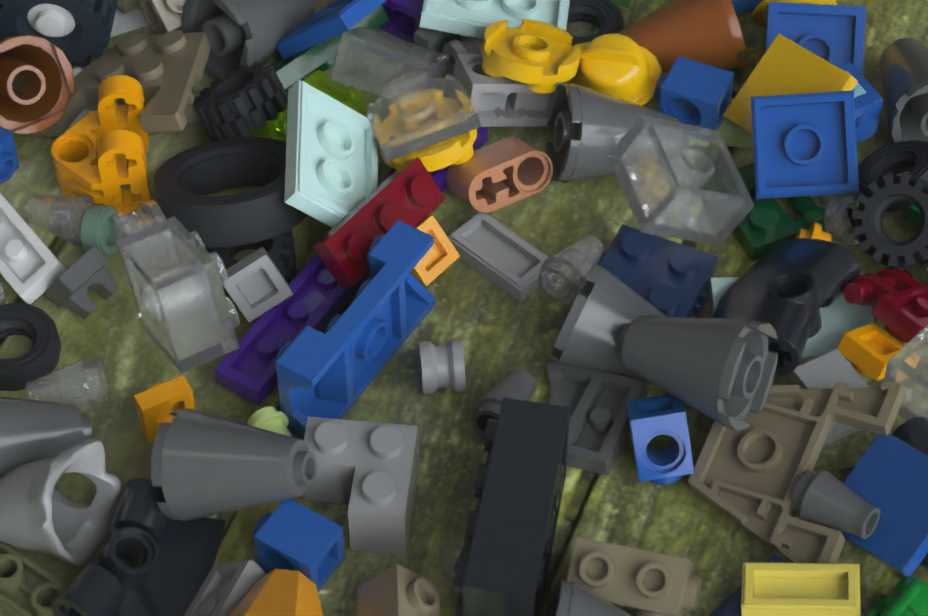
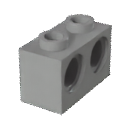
M457 54L449 97L456 104H458L456 97L469 104L476 127H554L547 126L552 98L557 87L560 84L565 85L566 82L557 83L555 91L552 93H537L531 91L526 86V83L486 74L481 68L482 54Z

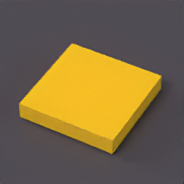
M778 33L723 116L753 135L751 97L852 91L858 81L851 74Z

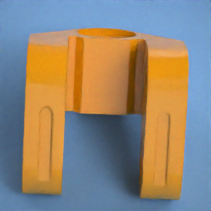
M115 75L103 80L98 87V110L90 111L60 135L52 144L51 154L59 190L86 210L92 205L112 206L118 211L120 216L140 213L150 203V178L146 159V152L149 148V132L144 131L138 118L139 113L146 105L143 88L135 78L126 75ZM123 98L127 105H118L117 99ZM130 184L131 189L124 190L122 185Z

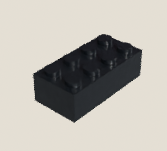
M503 398L498 420L488 419L484 441V452H488L486 465H478L474 488V498L479 499L476 511L469 510L465 526L464 545H468L466 559H458L455 571L453 592L458 594L454 616L541 615L567 475L570 407Z

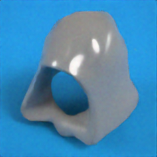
M85 439L48 458L14 467L0 478V542L13 545L18 549L51 554L66 564L88 565L107 538L121 496L119 494L121 489L120 479L106 472L104 446L99 439ZM70 472L80 473L88 477L97 488V493L92 503L85 504L72 501L54 488L58 479L64 473Z

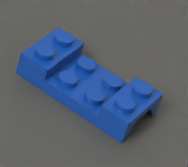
M398 220L385 236H378L371 244L367 254L370 279L362 283L355 300L342 315L337 314L332 318L325 334L307 325L293 342L288 341L280 349L275 360L279 390L278 401L281 412L285 413L288 417L289 423L287 428L289 432L304 439L308 417L342 419L436 305L435 297L411 274L412 269L434 245L433 236Z

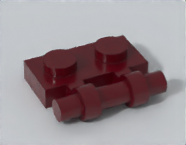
M896 267L886 268L878 271L877 274L866 273L859 275L844 287L843 295L847 302L860 306L875 305L871 314L885 324V330L895 339L910 344L928 339V283L921 285L913 279L909 271Z

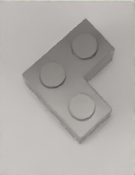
M308 417L304 441L309 451L313 452L316 457L317 474L314 483L308 486L303 494V499L349 504L348 524L351 551L406 556L420 465L418 426Z

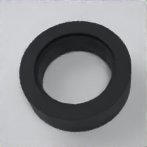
M263 137L228 138L194 146L168 159L159 167L154 175L155 194L160 222L164 232L171 238L189 245L232 247L267 240L298 225L305 219L307 214L284 202L286 142ZM260 186V188L239 194L205 196L227 188Z

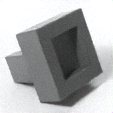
M93 246L63 272L45 294L58 308L65 305L80 317L86 319L97 308L96 304L88 297L87 290H96L101 297L107 300L119 287L105 267L108 260Z

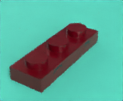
M414 158L406 161L315 243L313 247L341 288L355 285L369 271L367 254L371 244L378 236H385L398 220L414 228L417 227L446 198L420 158Z

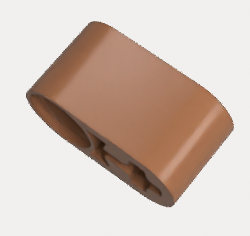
M508 137L475 150L473 157L464 164H451L447 172L446 182L452 194L477 211L489 213L542 191L552 178L553 164L548 155L518 137ZM525 160L523 167L518 171L519 165Z

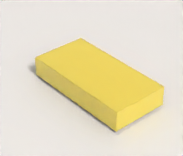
M742 562V616H860L861 614L860 564Z

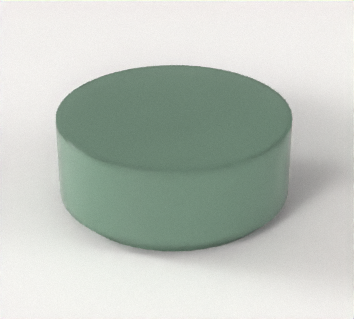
M92 205L86 210L80 231L81 243L85 252L95 246L105 257H110L117 251L122 238V221L114 207Z

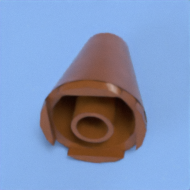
M671 0L618 32V34L631 38L639 46L646 48L656 56L662 73L669 74L678 56L727 71L739 70L748 66V59L737 56V52L746 50L731 0Z
M18 34L1 39L0 126L8 131L20 134L44 131L61 119L66 112L64 109L70 96H73L75 83L72 66L61 49L40 36Z

